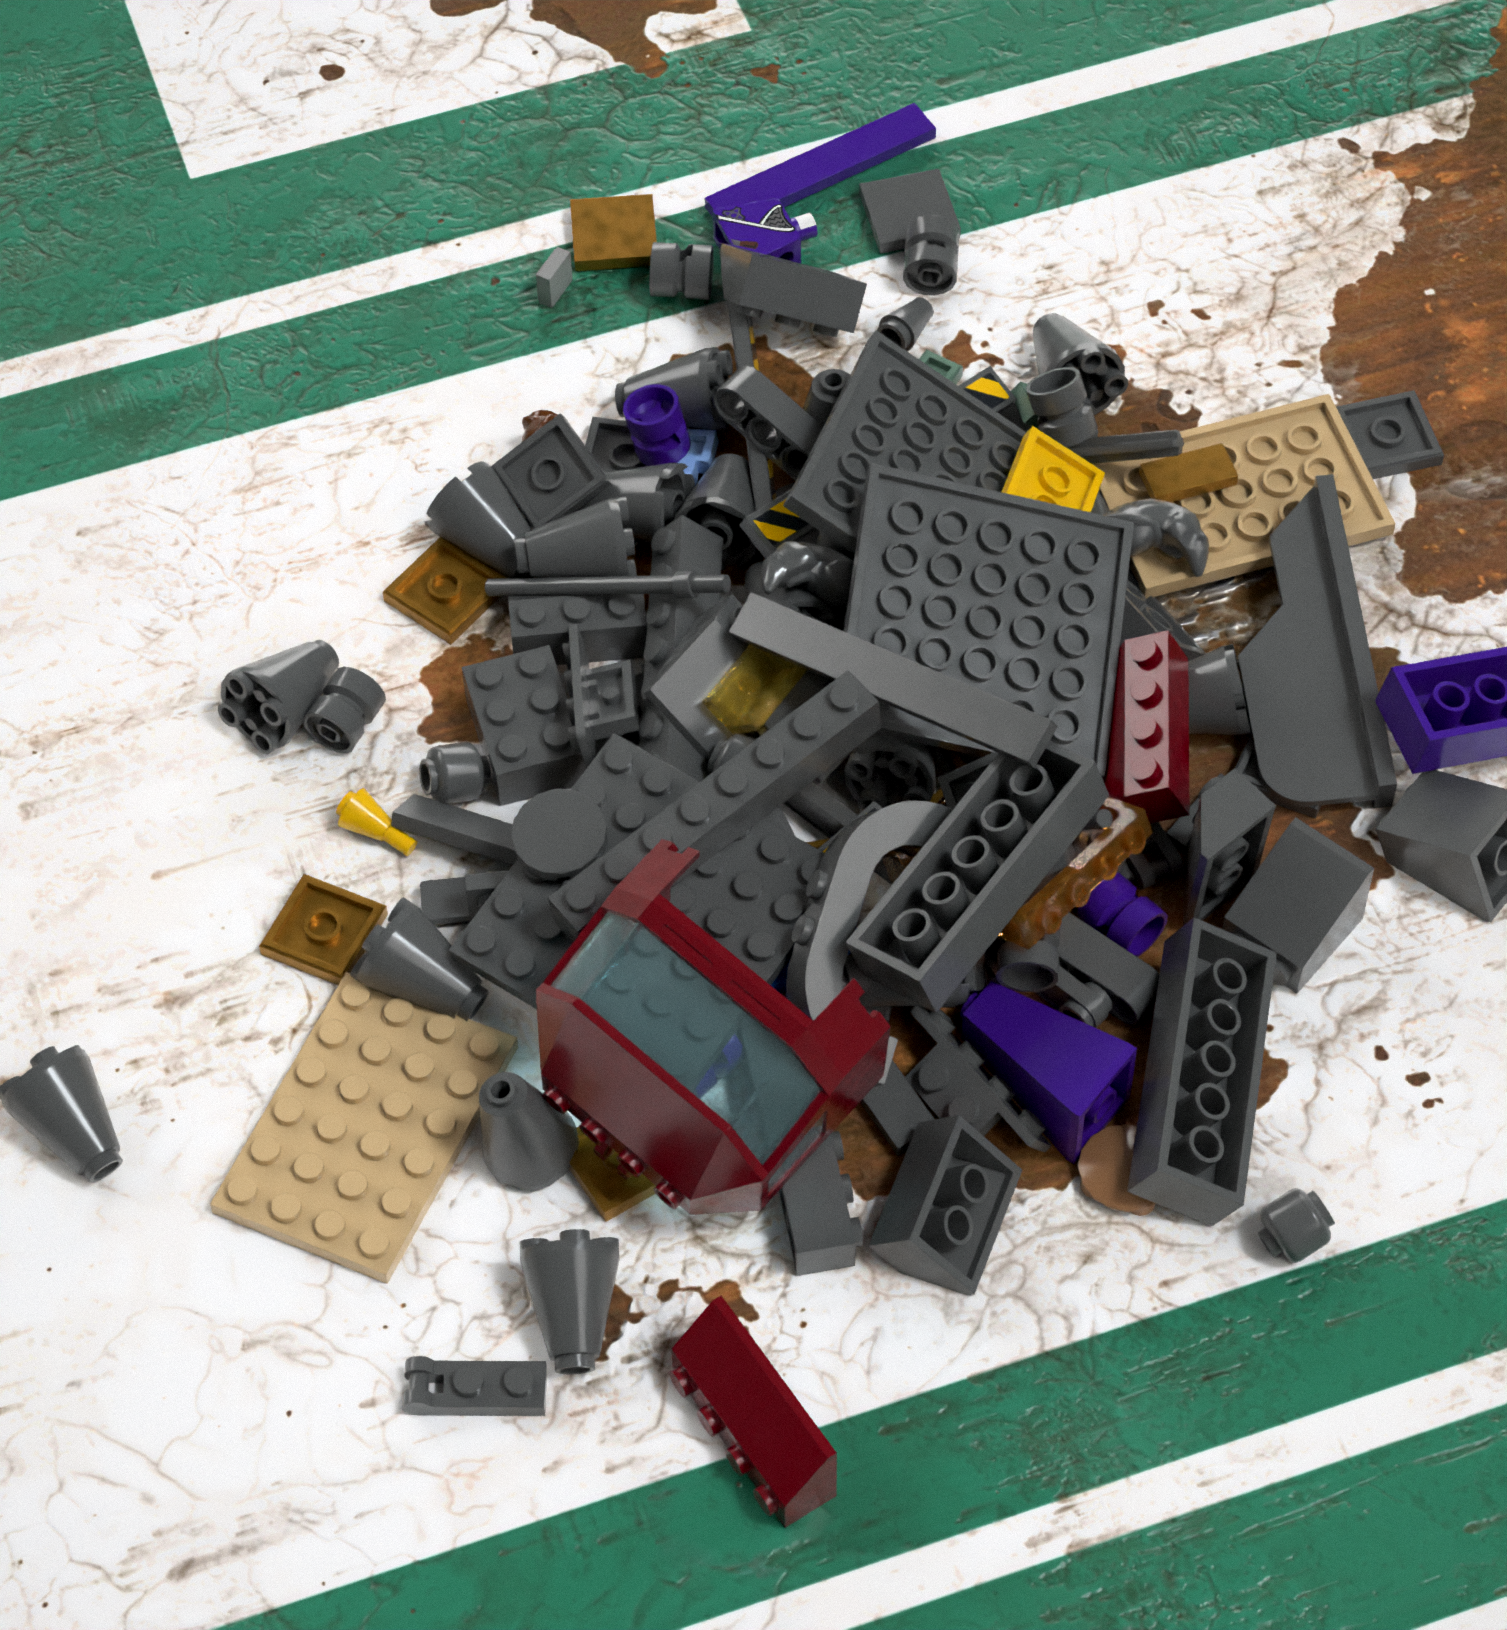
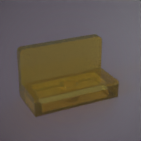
M749 645L702 703L732 734L757 731L806 673L807 669Z

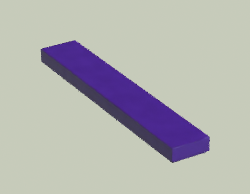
M912 103L705 197V209L713 217L714 209L768 199L780 200L783 207H786L935 139L936 127L915 103Z

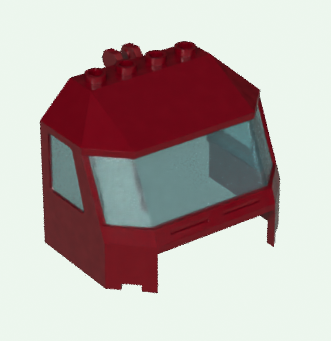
M662 839L615 887L550 974L536 989L542 1089L545 1091L542 1095L557 1112L565 1114L569 1111L582 1122L579 1127L596 1144L594 1153L604 1161L617 1152L619 1155L616 1159L620 1163L617 1167V1173L625 1180H629L632 1176L638 1178L643 1174L656 1185L653 1189L655 1194L670 1208L676 1209L680 1206L690 1215L761 1211L884 1076L891 1026L879 1011L873 1010L870 1014L858 1000L865 991L855 978L841 990L814 1021L669 902L671 900L670 887L700 857V851L688 847L680 854L677 853L679 849L673 842Z

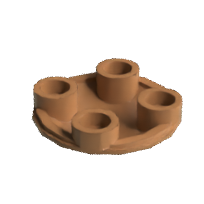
M1122 1124L1106 1127L1092 1135L1081 1150L1078 1164L1081 1191L1085 1196L1098 1201L1110 1209L1131 1212L1138 1216L1148 1215L1154 1210L1157 1203L1127 1192L1137 1126Z

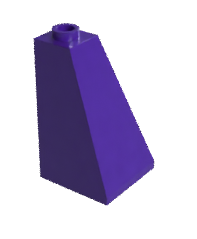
M993 981L980 994L975 992L971 994L967 1002L964 1003L960 1011V1017H962L961 1039L971 1043L984 1056L986 1061L983 1064L993 1076L996 1074L1009 1084L1016 1093L1013 1099L1023 1110L1025 1108L1030 1110L1041 1120L1046 1127V1130L1043 1132L1044 1135L1066 1160L1075 1164L1080 1158L1082 1148L1090 1137L1103 1130L1130 1098L1137 1048L1128 1042Z

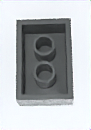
M550 645L462 667L466 701L483 754L488 758L490 764L491 779L500 806L530 799L539 793L549 790L572 788L587 768L582 754L574 755L571 748L568 728L574 726L570 722L566 699L568 698Z

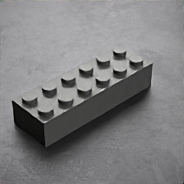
M1051 741L1046 746L1035 768L998 753L845 942L862 974L937 1013L1109 797L1095 761Z
M1195 917L1164 942L1127 1192L1214 1226L1244 1205L1277 953Z

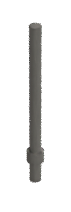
M695 570L676 571L674 575L493 578L487 579L485 583V592L488 596L674 594L676 598H696L699 593H728L731 589L729 575H699Z

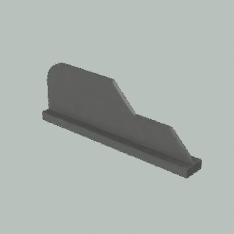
M1320 475L1315 477L1314 486L1269 537L1282 606L1242 650L1237 659L1258 773L1262 783L1271 794L1292 805L1318 806L1372 800L1373 808L1392 807L1397 788V779L1385 721L1375 702L1379 692L1334 475Z

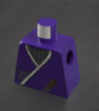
M777 199L762 200L713 210V239L719 250L723 243L801 263V241L817 237L818 235L816 222L811 213L790 219L782 203Z

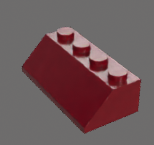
M1169 630L1127 639L1120 646L1106 771L1103 778L1109 797L1099 808L1109 810L1113 820L1109 827L1101 828L1100 830L1111 832L1190 815L1188 658Z
M722 1295L712 1300L671 1348L673 1369L669 1371V1376L680 1395L684 1398L690 1395L700 1408L697 1410V1415L707 1433L711 1437L718 1434L727 1446L725 1454L734 1471L739 1476L747 1474L756 1488L753 1490L754 1496L765 1514L769 1517L775 1514L786 1528L837 1496V1452Z

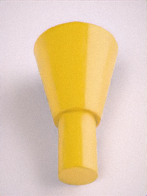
M365 788L360 789L356 793L349 791L336 809V814L340 816L338 820L339 827L381 842L385 841L406 856L413 852L418 843L417 840L402 830L391 826L392 819Z

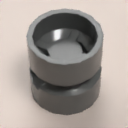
M925 215L911 221L906 228L903 281L908 288L916 293L933 296L944 294L951 290L957 282L960 230L949 218L940 215Z
M653 242L649 275L650 296L674 298L678 292H683L686 299L710 300L714 268L713 245L689 244L685 250H681L677 243Z
M1073 367L1053 369L1040 374L1027 384L1025 389L1034 414L1039 416L1037 424L1041 432L1066 448L1082 443L1096 433L1098 426L1091 406L1085 404L1084 400L1087 393L1078 369Z
M343 666L335 671L324 687L323 695L318 696L303 718V724L307 732L318 743L335 752L349 753L352 752L363 736L364 725L370 724L386 702V696L381 686L373 678L360 670Z
M1024 903L998 935L1000 947L997 950L996 979L1001 985L1020 992H1037L1049 989L1058 982L1059 951L1057 947L1060 943V915L1056 910L1038 903Z

